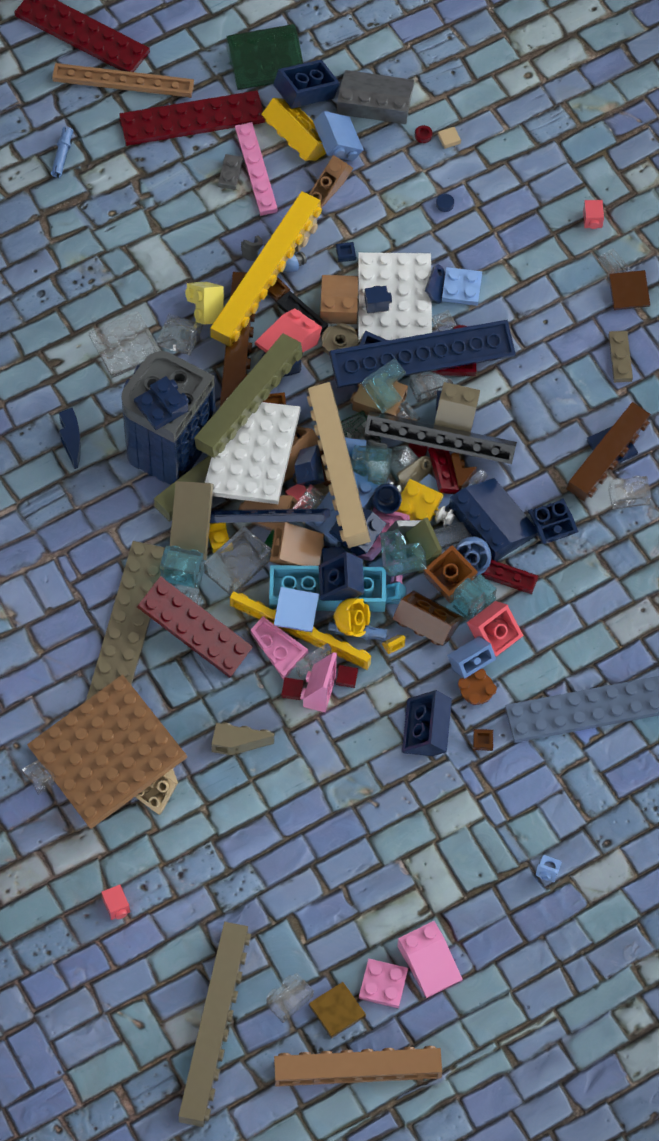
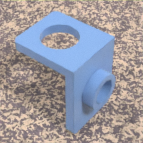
M543 855L540 864L537 866L536 876L546 881L555 882L562 862ZM551 862L555 865V869L544 864Z

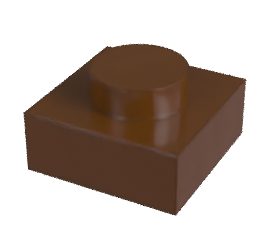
M474 729L473 750L493 751V730Z

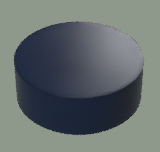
M441 194L437 197L436 207L442 212H449L454 207V198L449 194Z

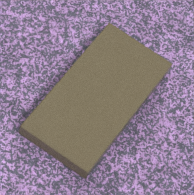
M176 481L169 546L170 558L207 559L214 484Z

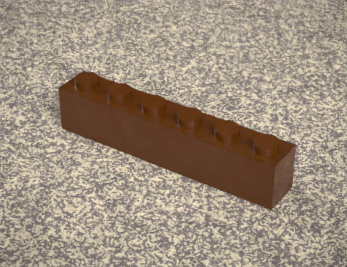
M632 402L569 480L566 489L584 502L588 497L592 498L598 490L596 488L598 484L602 485L606 481L609 470L613 471L619 463L617 461L620 456L624 458L629 451L627 447L630 443L634 445L640 437L638 435L640 431L647 429L650 424L648 420L651 414Z

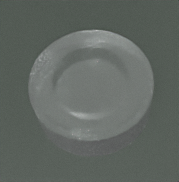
M481 469L471 477L469 482L472 485L483 482L488 474Z

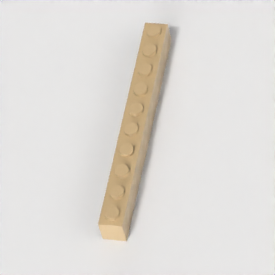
M327 382L308 388L310 395L307 396L309 407L313 406V410L310 413L313 422L316 421L317 425H314L316 435L320 436V440H317L319 449L324 451L321 458L324 466L327 465L328 468L325 470L327 480H331V484L328 486L331 496H335L332 503L334 510L339 512V515H336L338 526H342L343 529L340 531L342 542L346 541L348 548L371 542L331 384Z

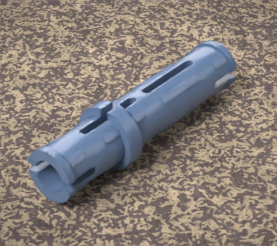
M66 127L62 128L60 140L57 141L58 148L51 175L56 178L57 175L59 178L62 177L67 153L71 148L70 141L74 131L70 127H67V130Z
M329 622L328 634L347 636L338 630L335 622ZM366 625L363 630L366 633L359 637L364 638V640L386 641L387 629Z

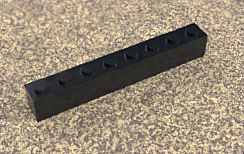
M372 411L368 414L364 432L366 434L508 464L513 462L517 444L515 441Z

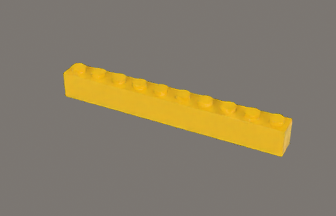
M301 191L211 326V338L229 347L234 341L238 340L240 331L249 323V317L252 313H256L261 299L264 300L266 298L269 287L275 284L277 275L285 269L286 261L288 258L291 259L293 257L296 246L302 243L306 231L309 232L311 230L314 219L320 216L322 212L321 200Z

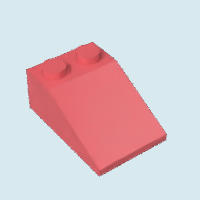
M294 308L283 314L255 341V345L264 352H267L284 333L301 342L302 352H305L318 344L322 327Z

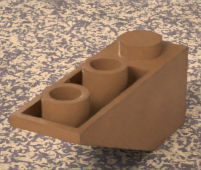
M333 155L309 195L321 200L322 208L344 184L353 168Z

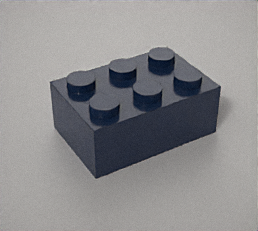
M322 59L278 69L273 83L291 109L334 99L340 84Z

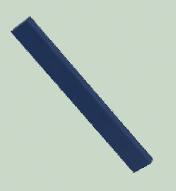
M330 509L211 510L210 523L325 521L330 516Z

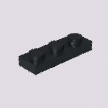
M291 291L287 292L277 301V306L285 313L295 308L315 321V323L322 327L320 334L328 328V324Z

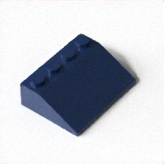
M495 478L465 487L450 497L449 509L453 510V514L472 537L481 538L488 544L491 550V560H500L538 535L533 523Z

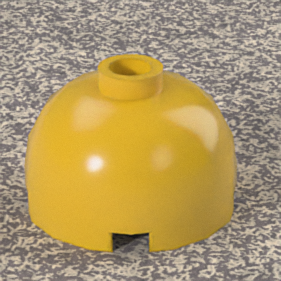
M349 598L339 603L334 613L335 624L344 635L361 637L366 633L363 630L365 625L369 626L370 610L368 604H364V599Z

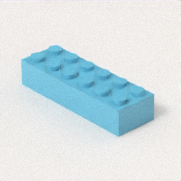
M270 565V609H277L281 587L318 593L319 598L316 611H336L339 603L344 601L320 600L319 566ZM363 567L364 594L356 598L364 599L363 602L368 604L370 612H385L386 567Z

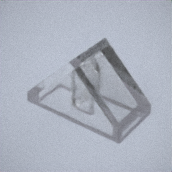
M407 445L389 447L388 456L385 457L381 464L401 471L419 457Z
M310 484L292 509H317L326 495Z

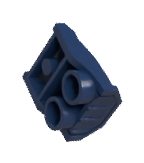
M564 498L554 503H549L546 506L527 511L534 522L543 545L578 533L574 518Z

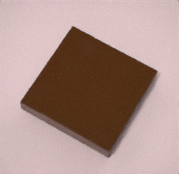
M645 270L609 274L614 310L650 307Z

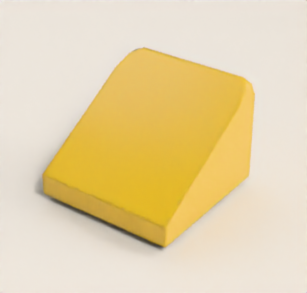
M396 635L382 642V646L388 654H391L405 647L406 637L404 635Z

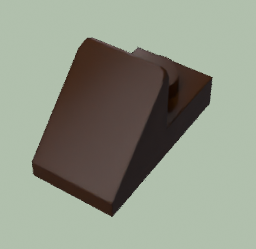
M451 453L458 488L461 491L475 478L477 467L465 468L464 460L460 459L459 453Z

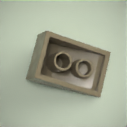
M444 382L434 425L471 432L480 390Z

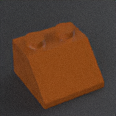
M453 545L424 569L425 578L450 604L465 592L478 574V571Z

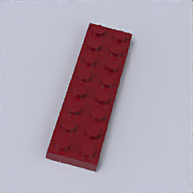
M24 0L14 12L15 16L120 71L135 72L150 53L149 47L58 0Z
M258 90L119 113L126 146L235 128L236 125L251 122L253 125L265 123V118L261 115L263 109Z

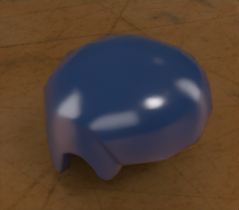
M390 483L381 484L375 488L372 495L375 508L383 514H392L397 511L402 501L399 489Z

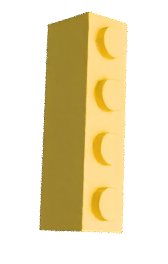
M272 98L261 114L266 119V123L277 130V134L288 141V145L296 149L303 160L316 161L324 156L326 152L313 123L314 121L300 107L291 109L284 99Z

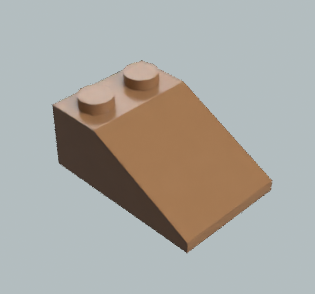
M322 275L320 317L326 323L357 324L358 276Z

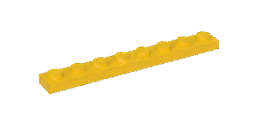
M233 591L230 596L231 607L259 620L265 617L274 624L276 609H270L260 601L255 602L245 594H238ZM314 626L312 632L278 627L282 631L329 653H337L338 657L363 669L368 670L371 665V655L367 651L358 650L348 642H341L331 634H324Z

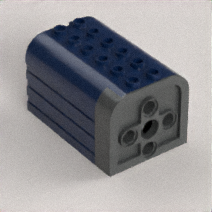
M154 352L148 355L141 365H137L134 375L131 379H127L122 391L121 399L126 454L132 466L171 485L190 471L203 453L196 448L194 437L215 414L214 375L169 352ZM167 376L169 380L174 379L178 386V392L180 394L185 393L189 400L188 412L155 430L136 406L134 399L150 390L151 384Z

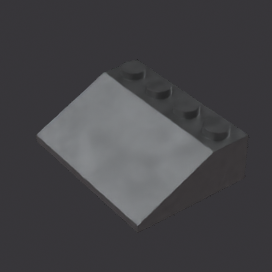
M345 70L337 100V114L407 124L414 80Z

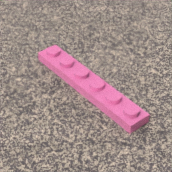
M253 123L236 125V135L259 214L263 216L277 213L278 208Z

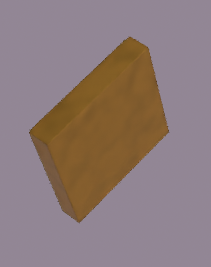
M344 982L309 1003V1007L331 1038L366 1017L365 1012Z

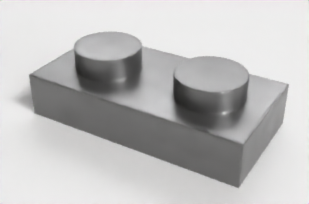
M225 154L218 187L236 190L243 157Z

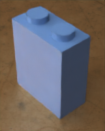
M323 111L314 120L313 123L328 156L334 155L341 159L353 161L363 151L350 117Z

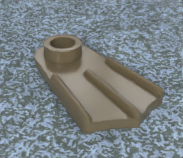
M421 456L396 474L398 485L404 489L409 479L419 483L431 470V459L427 456Z

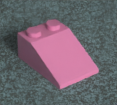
M331 653L313 665L312 671H308L306 676L307 688L302 689L300 697L303 700V707L326 713L336 680L337 653Z
M435 921L398 938L397 947L426 998L463 980Z

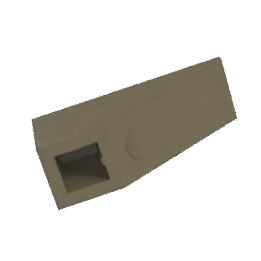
M226 722L216 723L211 744L212 752L235 755L274 744V733L265 729L260 731L254 730L248 726L237 727Z

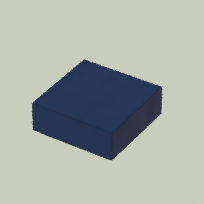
M354 242L336 244L338 262L356 260Z

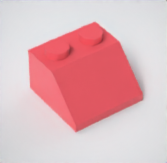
M494 601L467 622L474 638L480 636L491 644L495 657L523 637L508 605L498 601Z

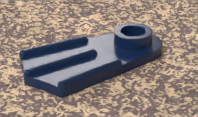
M439 264L433 266L425 288L430 301L437 302L438 304L442 303L445 271Z

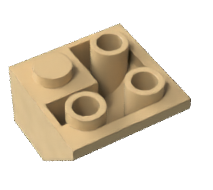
M170 770L135 796L158 815H161L178 784L174 770Z

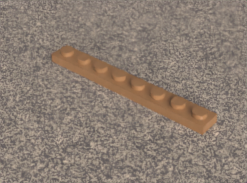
M55 63L52 76L53 82L192 98L194 79Z

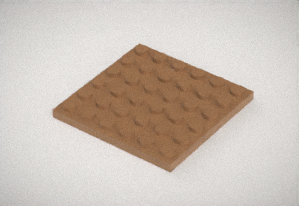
M123 674L27 744L90 829L188 758Z

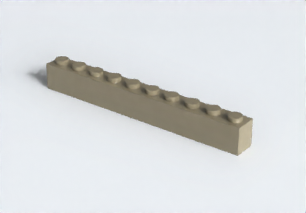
M224 921L178 1116L180 1123L204 1127L205 1121L210 1119L211 1109L208 1106L210 1101H214L216 1092L213 1084L214 1081L218 1082L220 1069H217L219 1061H223L225 1053L222 1045L223 1042L228 1040L229 1030L226 1028L228 1022H232L234 1014L231 1006L232 1003L237 1001L238 991H235L236 985L241 983L243 972H240L241 964L245 965L247 953L244 950L245 946L250 945L251 940L248 926Z

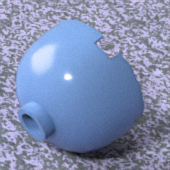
M475 536L462 539L455 548L478 571L477 575L484 573L491 562L490 547L483 539Z

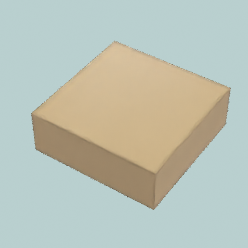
M455 127L438 132V137L444 149L461 144V139Z

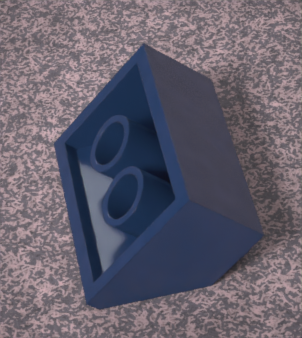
M434 690L407 699L402 746L404 754L435 756L447 752L452 698Z

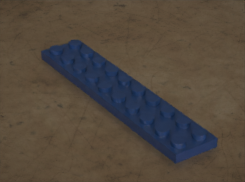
M507 319L331 350L329 355L336 386L341 388L514 357L516 353Z

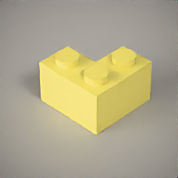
M210 282L187 283L185 295L187 302L194 303L196 306L194 311L196 322L204 325L213 324L224 308L223 286Z

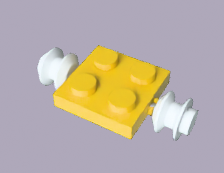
M412 479L408 480L403 492L401 486H397L402 501L399 509L395 512L409 515L410 520H423L428 517L431 522L433 516H435L436 523L442 521L444 527L447 524L451 525L455 516L453 510L451 509L447 512L445 511V506L437 509L444 497L442 493Z

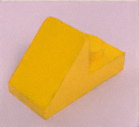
M210 523L209 542L213 553L231 548L226 523Z

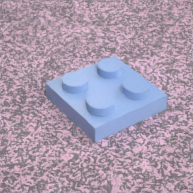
M446 267L442 302L478 306L482 271Z

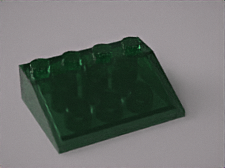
M295 24L226 36L227 52L237 90L273 84L278 69L303 64Z

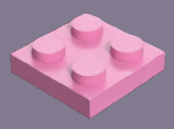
M368 958L359 999L399 1009L408 968Z

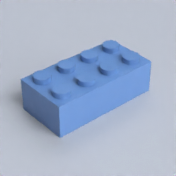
M354 472L362 507L369 510L374 504L372 495L378 485ZM330 491L316 508L330 509V516L325 521L306 522L305 528L324 534L323 541L326 547H341L343 544L329 533L337 521L336 515H339V512L334 510L332 500L335 499V496H331Z

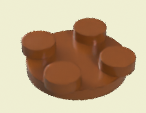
M482 668L465 679L460 678L458 681L462 697L472 705L488 702L497 691L496 685H494L492 679L486 675V671Z

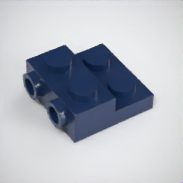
M167 376L151 384L150 390L134 399L136 406L155 430L188 412L189 400L185 393L180 394L174 379L169 380Z

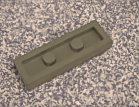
M609 331L608 337L614 383L632 382L633 374L627 331Z

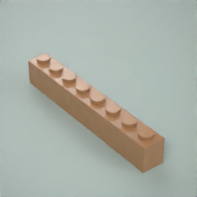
M425 1046L423 1049L405 1047L403 1050L384 1048L382 1051L363 1049L361 1052L342 1050L340 1053L322 1051L320 1054L301 1052L299 1055L280 1053L278 1056H274L275 1087L442 1078L441 1048H436L435 1046Z

